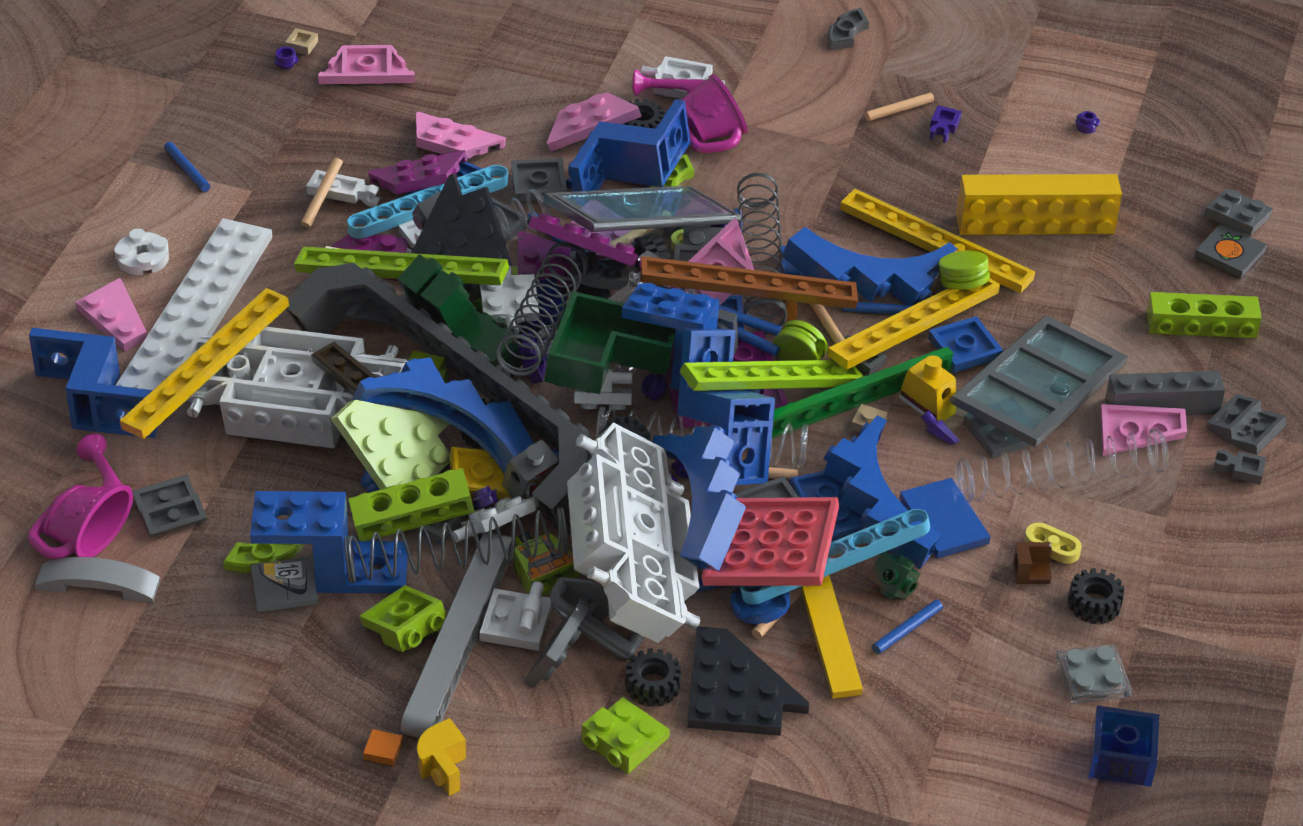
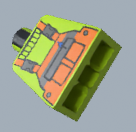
M524 532L531 554L534 555L535 539L529 532ZM522 534L516 538L515 543L517 546L514 548V569L526 594L530 593L533 582H540L544 585L541 595L544 596L551 593L553 586L560 577L580 579V573L574 570L573 553L569 550V553L564 555L560 547L559 554L555 556L551 551L546 534L538 537L537 554L534 559L527 552ZM549 534L553 548L557 552L558 539Z

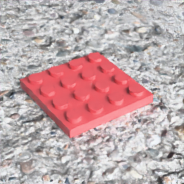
M838 497L737 498L736 500L745 505L746 509L720 570L703 569L701 576L703 586H821L839 509Z

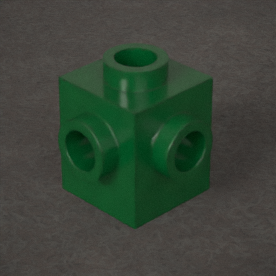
M883 552L867 578L880 586L878 591L893 600L894 597L906 599L907 596L911 595L917 588V580L921 574L913 569L915 564L906 557L899 555L897 558L894 555Z

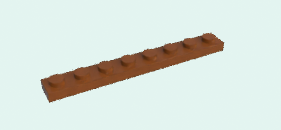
M641 256L640 283L856 309L858 302L855 282Z

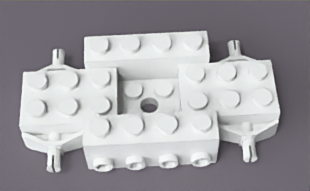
M266 327L186 400L191 402L187 409V414L190 417L194 415V418H196L202 406L216 404L220 405L225 432L228 435L335 448L341 433L331 418L348 402L353 401V396L314 364L311 354L332 342H336L376 377L387 376L394 372L401 373L405 362L408 361L396 358L399 349L394 345L393 348L392 345L387 347L385 355H366L363 338ZM195 335L181 364L204 345L212 335ZM390 406V407H395V408L404 409L403 407Z
M612 423L595 441L583 434L579 435L576 445L588 450L592 454V459L584 463L579 471L567 481L574 570L586 575L589 579L601 583L608 597L610 621L632 630L657 643L665 636L669 637L684 623L692 628H696L700 623V617L688 612L684 601L694 595L699 589L697 567L680 556L691 518L689 500L681 497L684 492V485L671 479L664 448L615 423Z

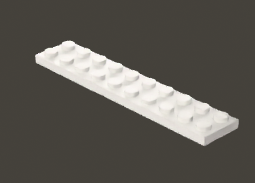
M222 218L115 386L154 390L180 366L195 335H213L271 241L272 229Z

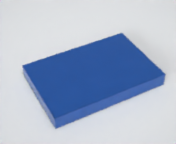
M824 471L790 478V485L799 498L838 497L839 509L831 542L862 529L863 524L860 523L862 515L841 504L845 494L842 491L843 483L823 473Z
M952 478L900 492L899 499L907 510L921 509L926 511L929 516L930 527L940 533L933 551L937 559L990 544L991 536Z

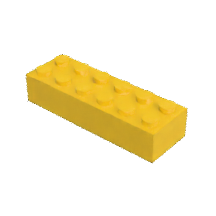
M1117 174L962 175L956 211L960 235L1115 234L1122 191Z

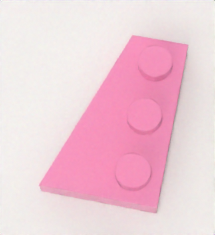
M121 278L76 301V309L106 336L115 337V343L123 351L126 352L146 339L147 331Z
M1101 404L1102 456L1185 438L1187 433L1185 409Z

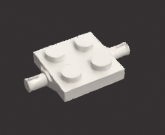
M665 56L662 64L657 68L643 65L641 74L655 79L707 80L708 76L712 74L713 65ZM653 88L652 90L653 94L680 99L689 94L687 91L679 89Z
M509 267L502 285L479 284L482 313H488L496 322L506 324L507 328H509L516 310L520 308L521 301L525 298L526 292L535 278L534 274L512 275L511 267ZM534 296L528 298L529 304L538 305V301H536ZM529 307L523 308L524 315H532L539 319V316L532 312ZM532 307L533 310L539 313V308ZM522 317L518 318L517 321L518 323L524 322L525 319ZM526 317L529 321H536L532 318ZM518 328L513 329L516 335L519 333Z
M521 496L512 499L510 497L503 498L494 502L493 508L487 510L481 508L475 510L474 513L468 514L469 519L461 522L462 528L452 531L454 540L460 542L465 539V529L468 520L472 521L476 534L486 533L489 531L491 517L495 518L499 527L513 521L514 514H517L520 518L536 511V507H539L534 497L526 500L521 499ZM492 521V530H493V529H495L496 527H495V525H494V522ZM469 523L468 537H474L472 528Z

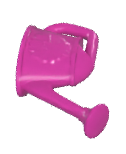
M637 69L633 72L632 91L635 97L643 90L650 88L679 89L689 93L679 100H685L691 141L689 146L694 151L699 153L727 151L739 143L741 134L748 133L747 124L739 106L728 88L715 74L708 76L707 80L651 79L643 76ZM731 135V137L725 141L701 143L709 139Z
M100 434L85 436L78 443L76 450L80 459L94 461L103 478L102 486L85 487L83 485H76L60 493L28 532L30 545L47 559H61L73 553L77 557L96 556L113 541L129 515L133 501L132 489L127 485L121 484L103 456L107 448V442ZM43 532L46 536L53 537L63 546L56 548L48 546L40 538V534Z

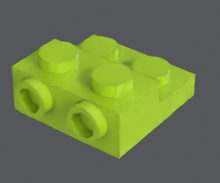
M404 585L359 617L362 626L381 634L385 645L404 652L412 647H417L421 643L422 638L428 634L440 631L447 615L441 600Z
M624 697L608 710L604 707L600 708L582 724L581 741L587 748L597 751L611 765L621 768L628 774L670 736V729Z

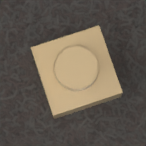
M295 28L286 40L285 46L293 48L299 54L309 55L318 43V33Z
M861 404L852 420L851 430L860 432L866 422L870 424L877 415L887 420L888 412Z

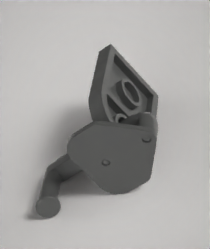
M560 577L551 590L550 602L563 621L524 681L533 688L541 679L547 681L554 670L558 669L568 655L566 651L570 646L572 647L581 633L618 659L624 661L629 660L635 654L645 637L632 631L626 640L602 623L609 615V604L604 588L592 580Z

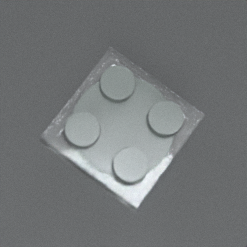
M1116 644L1057 650L1056 660L1072 704L1131 697L1132 687Z

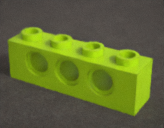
M1150 292L1146 310L1149 334L1257 338L1262 320L1259 300L1255 296Z
M463 468L448 470L435 476L419 478L405 484L392 485L386 489L362 493L356 497L348 498L359 541L372 540L375 532L381 538L395 534L398 529L403 532L474 513Z

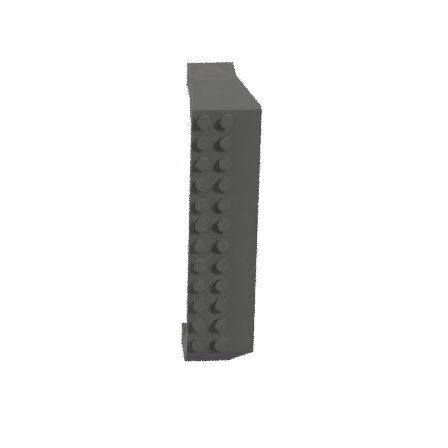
M355 263L318 268L288 298L289 306L286 308V311L300 331L331 334L345 318L390 325L427 353L444 357L447 368L463 380L470 379L473 386L489 399H495L497 403L499 401H510L521 422L559 450V464L533 491L532 495L547 520L557 527V508H563L567 535L571 532L567 481L579 471L584 463L592 459V454L588 450L576 445L579 435L583 434L588 438L591 435L583 425L571 423L569 416L559 408L556 410L552 409L550 403L541 394L533 395L530 393L529 387L523 381L511 379L509 372L502 368L501 365L498 364L496 367L490 363L491 360L486 354L480 350L477 352L473 351L471 345L463 337H454L452 331L444 323L439 322L437 324L432 321L433 317L425 309L420 308L417 310L413 307L414 303L406 295L398 296L395 293V289L385 280L379 282L377 276L367 267L362 269Z

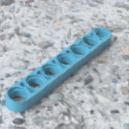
M492 165L458 177L462 195L484 187H488L490 193L503 189L508 185L507 168L501 165ZM493 176H500V177H502V178H492V177H493ZM444 184L432 186L351 215L347 221L348 234L353 238L362 239L413 220L412 213L416 205L442 191ZM470 184H478V185H480V186H469V185H470ZM409 208V209H412V210L402 211V210H400V209ZM385 216V217H389V218H387V219H378L377 217ZM355 225H365V227H354V226H355Z
M912 509L831 542L823 577L924 536L930 531L927 512L921 509ZM915 521H922V523L918 525H909L910 523ZM888 532H896L892 536H882ZM869 543L865 547H856L858 544ZM835 554H842V556L838 558H829L830 556ZM740 586L744 602L759 604L801 586ZM752 588H761L756 592H747Z

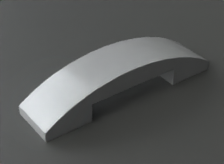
M68 557L43 563L35 583V589L65 593L67 585L114 590L122 591L124 600L153 603L160 584V576L143 568L120 561L94 557Z

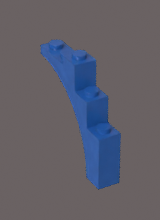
M804 227L788 239L782 257L807 277L855 282L857 292L870 303L878 296L884 297L890 292L904 305H915L930 298L932 291H930L931 286L940 274L939 260L950 253L956 252L958 248L949 242L941 248L921 256L902 259L878 258L843 249Z
M430 357L411 359L405 362L401 373L394 372L387 376L368 377L361 380L352 398L353 400L417 410L442 419L462 430L479 443L496 461L504 474L508 462L534 444L510 401L491 402L484 405L470 379L462 381L453 380L445 384Z
M878 415L870 424L866 422L863 425L858 438L854 436L851 441L843 438L836 447L831 445L824 457L827 464L823 473L844 484L842 491L845 494L841 504L862 515L860 523L863 524L861 530L909 511L891 492L882 476L877 461V444L887 422L886 419ZM915 521L910 523L909 525H918L921 524L922 521ZM930 527V531L924 536L890 549L887 552L896 557L899 555L906 557L915 564L914 567L921 570L933 554L940 533ZM888 532L882 536H892L896 532Z
M716 425L696 427L693 435L678 436L672 433H668L667 436L654 435L652 443L664 448L669 459L681 461L690 479L692 492L691 518L680 556L699 569L719 571L746 509V506L737 501V496L732 493L740 476L739 472L730 467L731 463L727 460L734 441L725 435L724 429Z

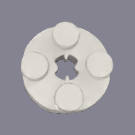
M143 229L131 230L129 235L122 238L114 248L119 268L132 275H143V271L151 269L152 273L158 272L169 261L168 240L157 234L145 232Z

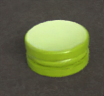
M958 251L942 257L939 260L941 284L946 288L956 290L972 289L984 285L990 279L987 255L978 251Z
M791 320L785 323L773 341V344L781 348L777 355L781 361L822 360L828 350L827 342L820 331L800 320Z

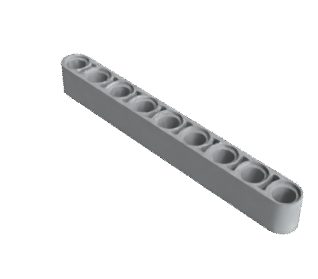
M489 532L483 533L479 542L486 562ZM491 533V555L488 565L483 563L478 547L474 553L404 712L400 729L403 735L420 738L428 728L442 722L480 633L494 588L499 589L510 563L504 555L498 534ZM501 535L510 559L512 537Z

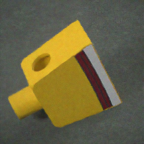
M928 356L907 371L899 399L921 415L930 410L937 421L942 420L944 422L956 414L957 408L950 402V397L956 393V379L941 367L942 360L938 356Z

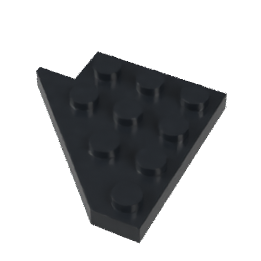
M450 174L411 253L508 259L509 267H511V259L488 187L462 195L456 174Z
M697 626L687 728L781 736L782 712L808 714L809 702L728 629Z

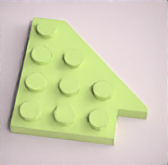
M353 400L348 402L331 418L380 490L392 485L412 482L419 478L435 476L450 462V453L438 437L449 423L432 415Z

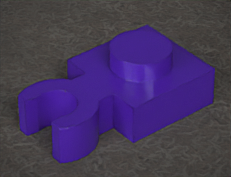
M938 105L931 119L929 139L933 140L935 135L943 136L942 142L946 143L949 138V132L955 133L961 120L962 111Z
M526 336V337L530 338L532 341L535 342V339H534V338L529 337V336ZM521 339L523 345L533 347L528 341ZM518 345L519 351L524 357H534L537 355L535 349H528ZM544 356L539 367L532 374H529L533 384L544 381L547 365ZM538 358L532 360L522 359L523 368L534 365Z

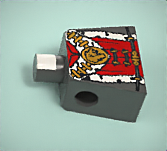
M540 440L530 445L526 450L508 462L502 486L512 498L518 496L525 500L533 497V491L557 467L559 459L547 444Z

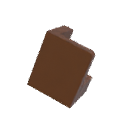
M1016 542L1013 558L1016 584L1051 583L1052 576L1049 560L1052 546L1050 542Z

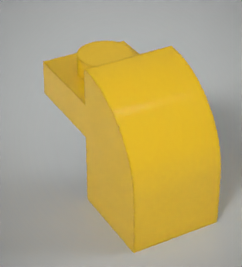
M448 718L431 726L421 735L417 745L418 771L421 779L432 776L435 784L438 787L442 786L450 796L460 791V771L455 764L466 759V739L453 721Z

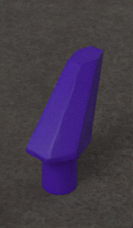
M930 410L921 416L928 426L926 431L949 445H954L960 441L942 420L937 421Z

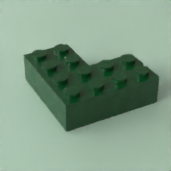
M419 254L397 278L405 295L414 303L413 307L417 310L420 308L425 309L433 317L432 321L437 324L439 322L444 323L452 331L454 337H463L471 345L473 351H482L491 360L490 363L495 367L498 364L500 365L497 360L496 350L499 342L503 339L505 331L509 328L505 326L500 328L488 313L483 312L480 314L475 310V306L468 299L469 293L462 286L464 282L459 276L453 272L447 274L435 259L430 258L427 260ZM513 339L506 340L508 348L516 355L523 357L519 351L518 344ZM503 343L500 353L504 361L513 367L520 368L522 359L509 353Z
M572 291L548 353L544 382L600 395L611 362L625 367H635L648 370L651 373L667 375L674 354L676 329L621 318L622 307L625 303Z

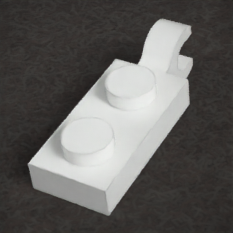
M319 170L314 172L306 185L307 194L315 195L326 172ZM337 174L325 198L355 204L360 199L367 206L376 207L380 198L374 196H376L379 187L365 185L364 179Z

